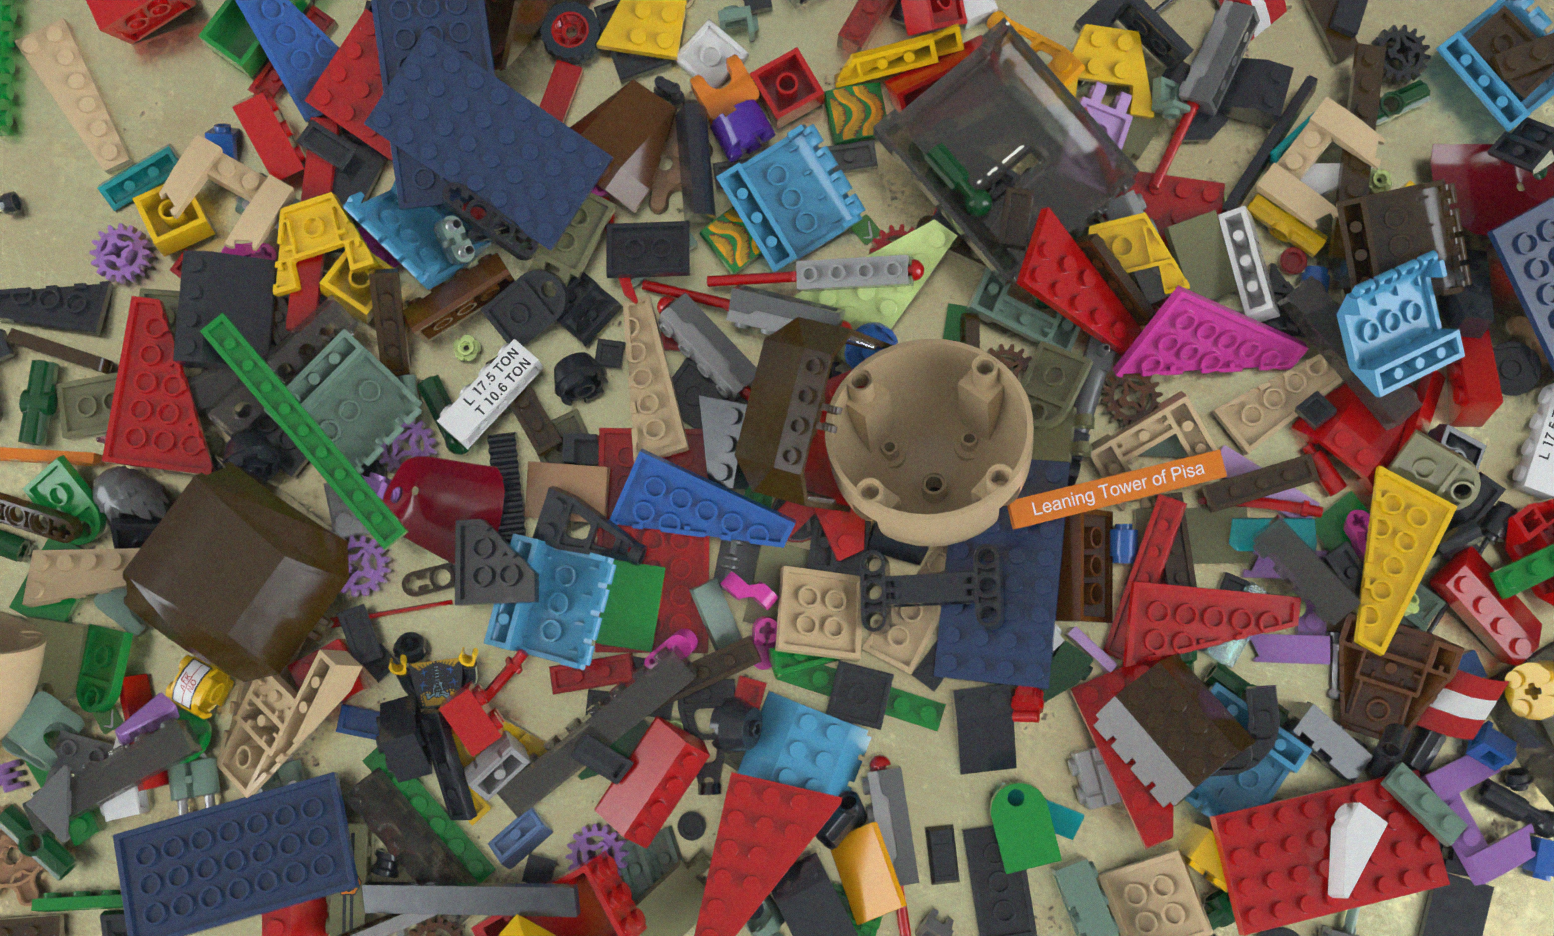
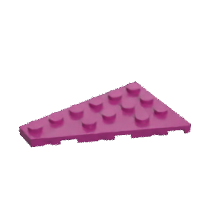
M1178 285L1114 366L1113 371L1116 376L1123 377V374L1140 373L1142 376L1154 374L1179 375L1183 374L1184 371L1200 370L1201 373H1211L1213 371H1219L1220 373L1241 372L1243 368L1258 367L1260 371L1273 368L1279 370L1292 369L1309 347L1302 340Z

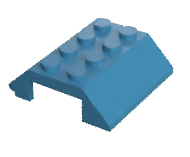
M1497 0L1472 22L1436 48L1507 132L1512 130L1554 95V72L1525 100L1520 102L1467 40L1504 5L1537 38L1554 33V29L1549 33L1545 31V28L1553 22L1539 6L1531 12L1527 10L1535 2L1534 0Z
M805 124L799 125L788 132L787 137L743 164L739 162L716 176L773 272H777L798 261L862 220L860 214L866 210L856 193L850 197L848 196L847 192L853 188L843 171L839 170L834 173L833 168L838 163L827 145L821 149L818 145L824 140L814 124L808 127Z
M394 182L391 190L363 203L361 202L364 194L361 191L349 196L347 202L342 206L427 290L454 277L457 272L467 268L492 242V240H487L474 244L475 254L471 261L461 265H452L446 259L441 244L434 234L435 223L447 216H456L462 222L467 236L473 227L448 210L444 205L400 210L396 182Z
M1434 250L1417 257L1416 260L1412 259L1397 266L1395 270L1390 269L1379 274L1373 280L1368 279L1355 285L1352 292L1346 295L1336 314L1349 368L1376 397H1382L1465 356L1460 330L1442 329L1431 277H1445L1447 272L1444 259H1438V254Z
M513 533L510 545L539 573V603L494 605L484 644L510 651L523 649L529 655L558 662L568 667L585 670L586 665L590 666L595 646L591 645L592 640L597 641L602 618L599 617L600 612L604 613L610 592L606 587L607 584H612L616 569V565L613 564L614 559L594 553L588 555L555 549L546 545L545 541Z
M1215 682L1209 690L1240 725L1247 730L1249 723L1248 704ZM1279 726L1278 736L1272 750L1258 765L1248 771L1235 775L1210 776L1195 788L1185 801L1196 809L1202 804L1201 812L1207 817L1269 803L1288 774L1299 771L1312 749Z
M769 691L761 710L762 732L760 739L753 749L745 751L737 773L834 796H839L845 791H851L852 787L847 785L849 781L855 782L862 764V761L858 759L859 754L865 756L871 737L867 735L868 730Z

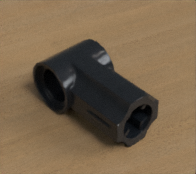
M1391 723L1385 727L1380 740L1371 752L1373 758L1367 765L1370 774L1377 778L1387 776L1397 762L1403 758L1411 739V733L1405 726Z
M845 791L839 795V797H842L841 804L816 834V838L828 849H836L852 829L861 827L867 821V813L858 793L855 791Z

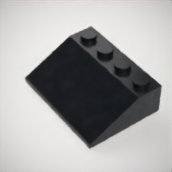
M183 250L173 361L185 368L231 369L200 332L221 313H224L269 365L275 302L273 284H276L277 278L276 261L213 251Z

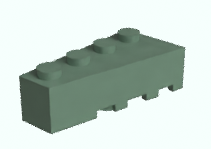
M1080 856L1050 867L1076 936H1119L1118 933L1120 931L1114 916L1110 915L1107 905H1109L1108 898L1103 888L1099 889L1095 879L1099 876L1093 861L1088 862L1085 857Z

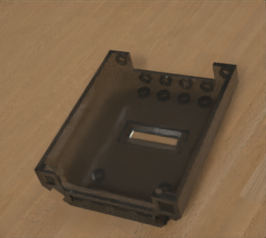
M1005 17L982 36L981 45L905 109L900 113L894 109L873 126V135L1004 286L1011 282L1014 285L1017 282L1042 208L1050 207L1070 235L1074 233L1078 236L1089 226L1087 221L1094 215L1098 218L1111 208L1109 203L1121 191L1125 193L1135 185L1137 181L1134 178L1139 172V169ZM942 142L969 172L968 182L974 189L985 191L1030 153L1033 154L1039 162L1009 186L1035 190L1027 247L999 243L1006 190L995 199L991 197L992 207L986 215L980 217L971 215L965 207L964 195L959 190L951 191L925 162L924 157L935 145Z

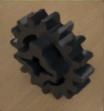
M1392 25L1388 31L1386 29L1382 30L1378 37L1371 42L1372 45L1384 47L1385 43L1388 42L1386 46L1387 51L1385 52L1383 82L1391 78L1392 85H1396L1400 80L1403 85H1406L1411 79L1413 81L1421 75L1420 73L1427 69L1428 66L1425 63L1431 59V56L1425 54V52L1430 48V45L1422 44L1425 36L1417 37L1416 28L1408 32L1407 25H1403L1399 30L1396 25ZM1415 58L1414 66L1411 68L1410 66L1413 64L1412 59Z

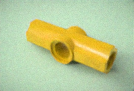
M1258 192L1246 207L1252 217L1268 227V232L1274 238L1282 242L1292 243L1311 257L1318 253L1328 238L1324 233L1317 229H1312Z

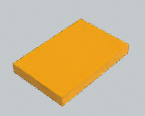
M877 822L869 823L849 832L839 846L831 850L857 925L907 906Z

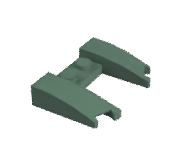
M997 246L965 312L978 313L980 319L988 323L993 321L1038 344L1040 341H1044L1071 352L1081 330L1080 327L1057 311L1051 317L1006 295L1027 247L1018 246L1016 253H1001V246Z

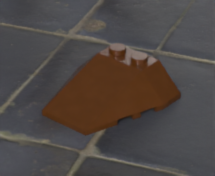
M633 79L570 128L614 158L596 185L609 193L616 201L636 213L651 192L653 177L657 166L659 167L663 146L668 140L677 109Z
M1348 612L1339 636L1340 725L1347 730L1380 740L1385 727L1391 723L1401 724L1411 731L1421 719L1420 716L1430 704L1434 703L1438 698V694L1447 683H1450L1455 677L1465 649L1433 633L1399 623L1385 654L1379 656L1354 642L1357 613Z

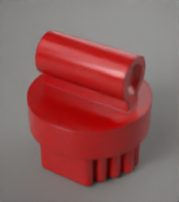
M1018 686L1015 689V695L1012 697L1011 708L1014 710L1012 713L1013 722L1039 723L1040 714L1044 710L1043 690L1025 686Z

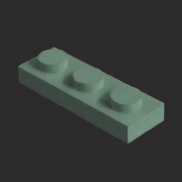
M1403 762L1396 764L1380 783L1445 847L1451 846L1468 826Z

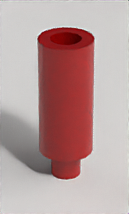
M1312 443L1302 448L1306 455L1311 453L1320 479L1319 482L1330 497L1348 486L1322 449L1317 451Z

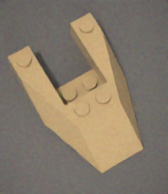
M304 642L280 674L248 682L236 679L239 690L236 701H231L229 713L233 716L230 729L224 730L217 767L246 798L254 795L351 691L363 666L347 651L320 649L298 693L285 680L290 672L287 666L295 662Z

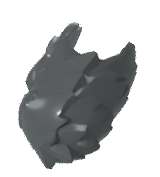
M126 466L112 467L102 472L92 482L94 485L92 491L95 504H98L100 512L105 513L110 522L112 518H144L149 520L152 518H163L168 512L166 505L169 506L170 503L162 493V486L148 478L147 475L140 474L138 470L130 469Z

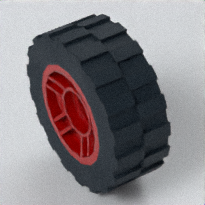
M564 1L562 4L554 5L543 21L542 28H540L545 49L555 61L558 59L573 65H582L587 60H591L594 54L599 51L596 44L602 34L600 23L594 11L587 8V5L583 3ZM574 30H576V35L574 37L567 36L566 33H572L574 32Z

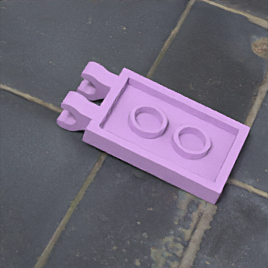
M1096 82L1095 86L1092 85L1090 87L1088 98L1083 96L1079 99L1076 111L1087 107L1115 170L1133 116L1126 114L1132 95L1121 92L1120 96L1116 95L1112 105L1113 108L1101 104L1107 85ZM1075 111L1054 176L1104 195L1108 192L1109 184Z

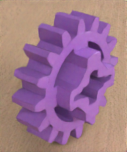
M122 223L118 224L117 230L113 226L108 225V233L98 232L101 239L99 241L92 240V243L97 247L96 250L89 251V254L96 257V259L91 261V265L98 268L96 272L99 275L106 276L105 279L110 282L116 280L120 284H125L126 278L131 282H136V274L145 276L142 270L143 267L151 268L152 266L147 262V258L154 257V254L147 250L152 246V243L145 240L147 236L145 233L138 231L132 225L127 228ZM123 237L132 238L134 241H125ZM109 266H113V267H116V266H117V267H119L121 270H120V271L112 270Z
M416 418L410 425H407L405 422L401 425L404 429H408V431L400 434L392 442L393 452L391 455L389 446L385 442L381 445L384 451L380 455L384 457L380 459L379 463L382 465L389 464L387 471L393 473L396 469L398 470L400 465L408 458L437 455V451L432 449V445L438 442L435 438H430L434 431L431 428L424 430L426 423L422 420L417 425ZM422 438L424 441L423 451H421L420 441ZM404 442L411 446L409 451L402 447Z
M351 536L350 544H348L349 580L341 592L347 593L351 589V596L358 597L361 590L363 596H369L370 588L377 592L380 590L378 582L387 583V579L383 577V574L391 572L390 568L385 567V563L391 561V558L383 557L382 554L386 550L382 547L376 548L378 542L375 539H372L368 544L367 536H361L359 542L356 537ZM363 548L357 554H349L353 549ZM374 558L377 560V569L374 567ZM357 561L361 562V565L364 566L363 571H359L358 567L355 566ZM367 577L371 579L365 584L356 585L362 578Z
M595 823L592 826V831L586 825L582 827L583 835L579 832L574 833L572 836L576 842L567 844L572 853L566 855V859L573 861V864L568 867L569 870L594 857L595 851L602 847L604 848L601 852L606 850L611 857L612 847L614 848V860L618 868H625L628 865L626 861L622 860L623 857L629 855V851L622 850V846L627 841L626 839L619 841L617 839L619 833L617 831L611 833L609 824L605 825L601 830L600 824ZM601 836L604 839L601 842H596L593 838L590 839L589 837ZM580 851L583 853V862L580 858ZM618 869L617 872H618L619 876H621L622 873H621V871Z

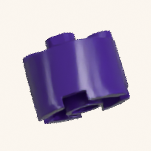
M754 99L734 105L736 111L730 113L727 117L723 113L720 114L710 126L714 137L729 162L738 160L746 153L749 156H754L763 149L761 144L776 135L763 109Z

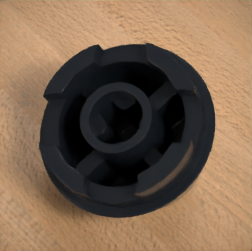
M578 352L561 359L554 367L555 394L561 398L565 405L572 406V401L581 399L588 403L603 394L602 387L608 383L606 378L607 371L589 353Z
M246 432L234 436L226 443L223 464L231 461L256 476L263 477L267 481L279 471L278 462L280 454L264 434Z
M737 696L723 698L724 703L722 706H715L710 719L709 727L715 730V740L712 741V745L726 754L753 749L758 743L762 732V715L760 710Z

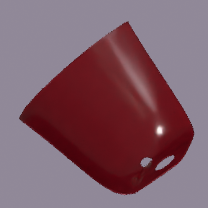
M1433 144L1430 162L1433 181L1445 179L1446 184L1455 183L1458 203L1449 204L1450 210L1459 208L1462 226L1474 234L1488 236L1487 232L1554 195V162L1547 166L1546 176L1538 180L1531 172L1489 156L1487 151L1493 144ZM1518 183H1522L1525 188L1524 191L1517 189Z
M416 456L408 458L400 465L385 491L383 501L409 531L403 537L455 565L456 520H487L498 532L503 512L505 490L503 477L498 467L437 457ZM400 486L402 488L401 498L396 503H392L391 494L396 487ZM414 486L419 489L417 495H412Z

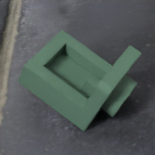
M730 5L718 11L719 26L723 31L747 27L749 41L755 40V31H759L757 14H751L750 5L743 7Z
M1162 76L1153 79L1152 111L1162 114L1163 118L1177 119L1181 114L1190 112V105L1179 102L1180 83Z

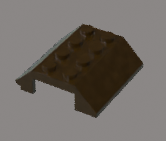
M1445 179L1336 202L1351 290L1357 284L1368 279L1373 280L1375 276L1390 269L1395 270L1397 266L1412 259L1416 260L1417 257L1432 250L1437 252L1438 259H1444L1447 272L1445 277H1431L1435 296L1460 293L1464 291V286L1472 284L1469 264L1460 266L1459 263L1460 260L1468 259L1464 236L1455 238L1454 234L1455 232L1463 231L1459 208L1450 210L1449 204L1458 203L1455 183L1446 184Z
M1178 654L1159 661L1115 695L1096 714L1099 720L1093 725L1106 741L1113 737L1117 739L1111 747L1126 764L1133 759L1136 763L1130 768L1131 771L1145 787L1152 782L1156 785L1150 793L1163 808L1170 803L1173 806L1180 804L1195 788L1229 761H1234L1256 743Z

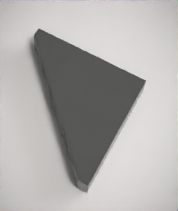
M65 764L26 803L62 843L67 842L71 837L68 833L72 798L70 771L73 769L70 764Z

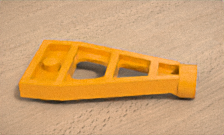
M998 10L989 17L986 24L987 28L997 36L1024 87L1044 108L1086 69L1084 64L1066 47L1011 20L1003 11ZM1020 36H1024L1032 44L1018 55L1011 45ZM1038 51L1051 55L1053 60L1037 75H1033L1027 62Z

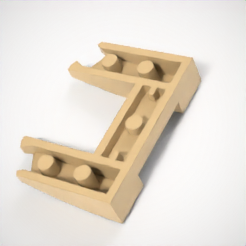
M1329 97L1325 98L1309 118V123L1257 184V192L1314 230L1318 228L1316 220L1330 213L1334 220L1337 219V208L1300 180L1328 145L1334 142L1378 170L1381 159L1375 158L1378 144L1384 145L1385 142L1381 135Z
M198 134L178 160L159 193L161 199L168 196L174 204L170 212L176 219L179 218L208 179L249 201L250 203L225 241V246L235 249L236 241L252 242L253 251L258 250L279 222L280 208L291 205L296 199L293 187L272 175L265 177L224 154L222 147Z
M1180 391L1158 404V409L1114 435L1110 436L1107 434L1090 444L1093 445L1090 459L1100 476L1105 478L1131 471L1127 461L1172 435H1175L1187 457L1218 449L1189 397ZM1147 497L1127 501H1141L1143 509L1152 506ZM1125 502L1119 503L1120 509L1122 511L1125 510Z

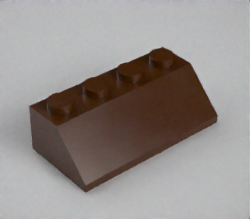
M490 253L481 257L476 266L471 269L465 268L454 275L455 279L446 284L441 283L433 287L429 295L424 298H415L407 304V308L404 309V316L412 332L420 340L427 343L476 313L515 281L498 253L493 255Z
M1095 509L1065 517L1056 621L1113 623V556H1110V529H1113L1112 511Z

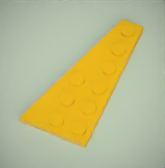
M620 0L596 44L597 49L677 61L687 0Z
M1380 465L1376 467L1354 642L1382 656L1385 654L1458 506Z

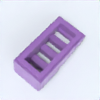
M162 692L158 693L115 729L119 743L125 746L180 717L177 707Z

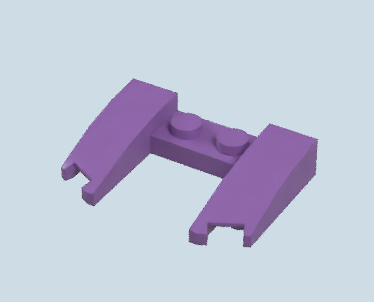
M1252 551V554L1259 557L1251 571L1243 569L1241 578L1295 579V593L1301 596L1306 603V611L1303 616L1299 617L1298 626H1295V635L1257 634L1242 639L1243 642L1251 640L1258 656L1252 658L1253 662L1330 664V636H1325L1326 620L1294 574L1328 551Z
M1466 754L1421 776L1420 779L1468 825L1452 844V847L1474 886L1486 884L1536 856V851L1531 850L1530 834L1534 833L1532 823L1487 844L1459 793L1497 774L1501 770L1493 771Z

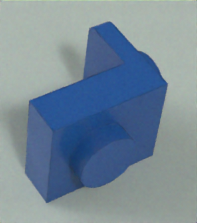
M220 123L215 124L213 128L205 132L207 140L222 147L224 154L238 161L236 137L240 135L239 128H231L230 124Z

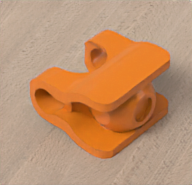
M735 54L726 59L727 71L731 78L730 83L726 87L715 89L709 86L699 74L690 78L691 89L699 104L706 107L707 119L710 125L720 114L723 113L727 117L730 113L736 111L734 105L752 99L758 103L759 89L747 72L741 59Z

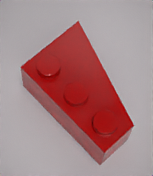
M268 88L238 101L232 107L269 175L282 180L305 169L304 161H306V154L300 145L296 146L292 138L294 133L287 120H283L279 112L280 107L274 96L270 94Z
M1489 328L1480 339L1461 336L1465 356L1446 365L1449 425L1452 427H1482L1504 402Z

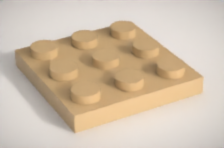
M783 566L780 572L775 651L850 661L860 660L862 640L860 576Z
M1180 848L1098 875L1121 936H1210L1213 934V929Z

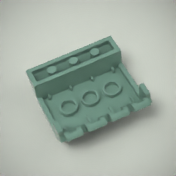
M343 329L287 385V388L360 474L364 471L361 467L364 463L369 466L384 451L381 445L385 442L389 446L405 430L401 425L404 422L410 425L422 412L419 407L423 403L346 329ZM264 409V411L274 420V418L268 413V411Z

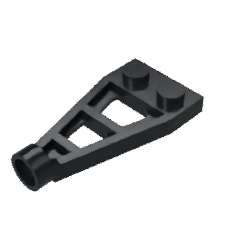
M555 486L548 488L532 538L545 541L546 545L559 550L588 555L594 553L623 560L637 567L641 565L648 547L639 543L580 497ZM572 514L580 515L590 524L587 538H572L566 533ZM599 528L615 536L613 548H606L595 544L594 541Z
M723 679L679 699L678 711L683 724V730L701 740H715V732L703 734L698 730L694 714L698 709L722 706L724 703L723 698L735 697V679ZM717 749L715 761L705 763L697 774L698 795L721 794L720 778L726 754L722 750ZM710 777L714 782H704V780Z

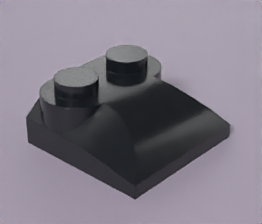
M1439 424L1428 432L1427 436L1467 458L1476 466L1477 470L1479 469L1487 445L1448 424ZM1459 484L1454 488V492L1462 494L1468 485Z

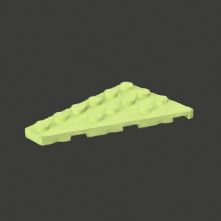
M934 219L866 256L909 255L913 259L919 260L924 266V274L919 280L914 281V286L802 291L792 297L845 309L843 321L849 322L853 330L870 322H880L892 329L955 241L957 235ZM846 344L836 354L844 362H846L844 354Z

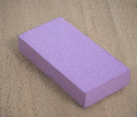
M1069 627L1063 634L1083 653L1094 659L1093 662L1104 672L1111 673L1117 666V663L1078 627Z

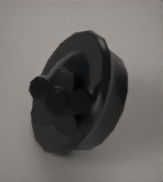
M407 632L399 636L394 643L393 652L398 661H400L401 655H405L407 657V664L419 662L427 655L429 646L427 640L420 634Z

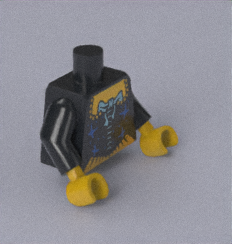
M462 647L459 658L409 664V668L406 667L407 657L401 655V664L399 665L395 664L393 659L390 658L389 670L396 675L401 687L408 696L414 694L421 709L435 707V710H437L445 698L470 681L476 686L479 679L476 662L479 651L477 648H474L472 656H469L464 651L465 647Z

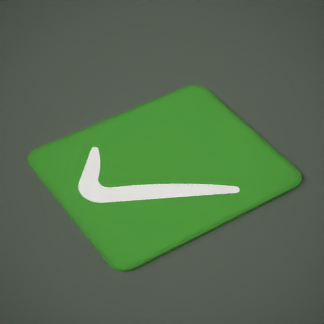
M867 214L862 217V220L851 227L864 245L869 244L873 238L879 236L880 229Z
M115 706L105 713H93L103 734L109 733L123 723Z

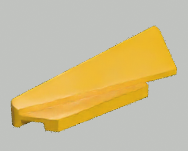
M959 23L933 34L851 54L841 71L834 75L836 88L938 63V56L964 50Z

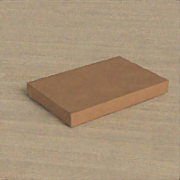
M528 461L525 517L539 518L548 488L551 486L558 487L580 497L607 517L610 467ZM572 514L570 521L588 522L578 514Z

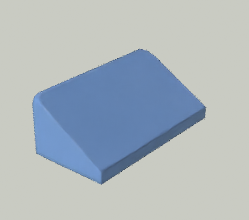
M530 806L494 837L488 845L499 862L506 868L512 869L547 839L553 831L538 812Z

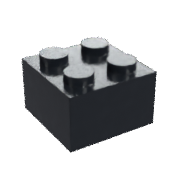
M414 694L380 703V716L376 717L379 736H376V745L380 753L384 752L389 773L394 772L398 783L432 774V760L418 718L421 710Z

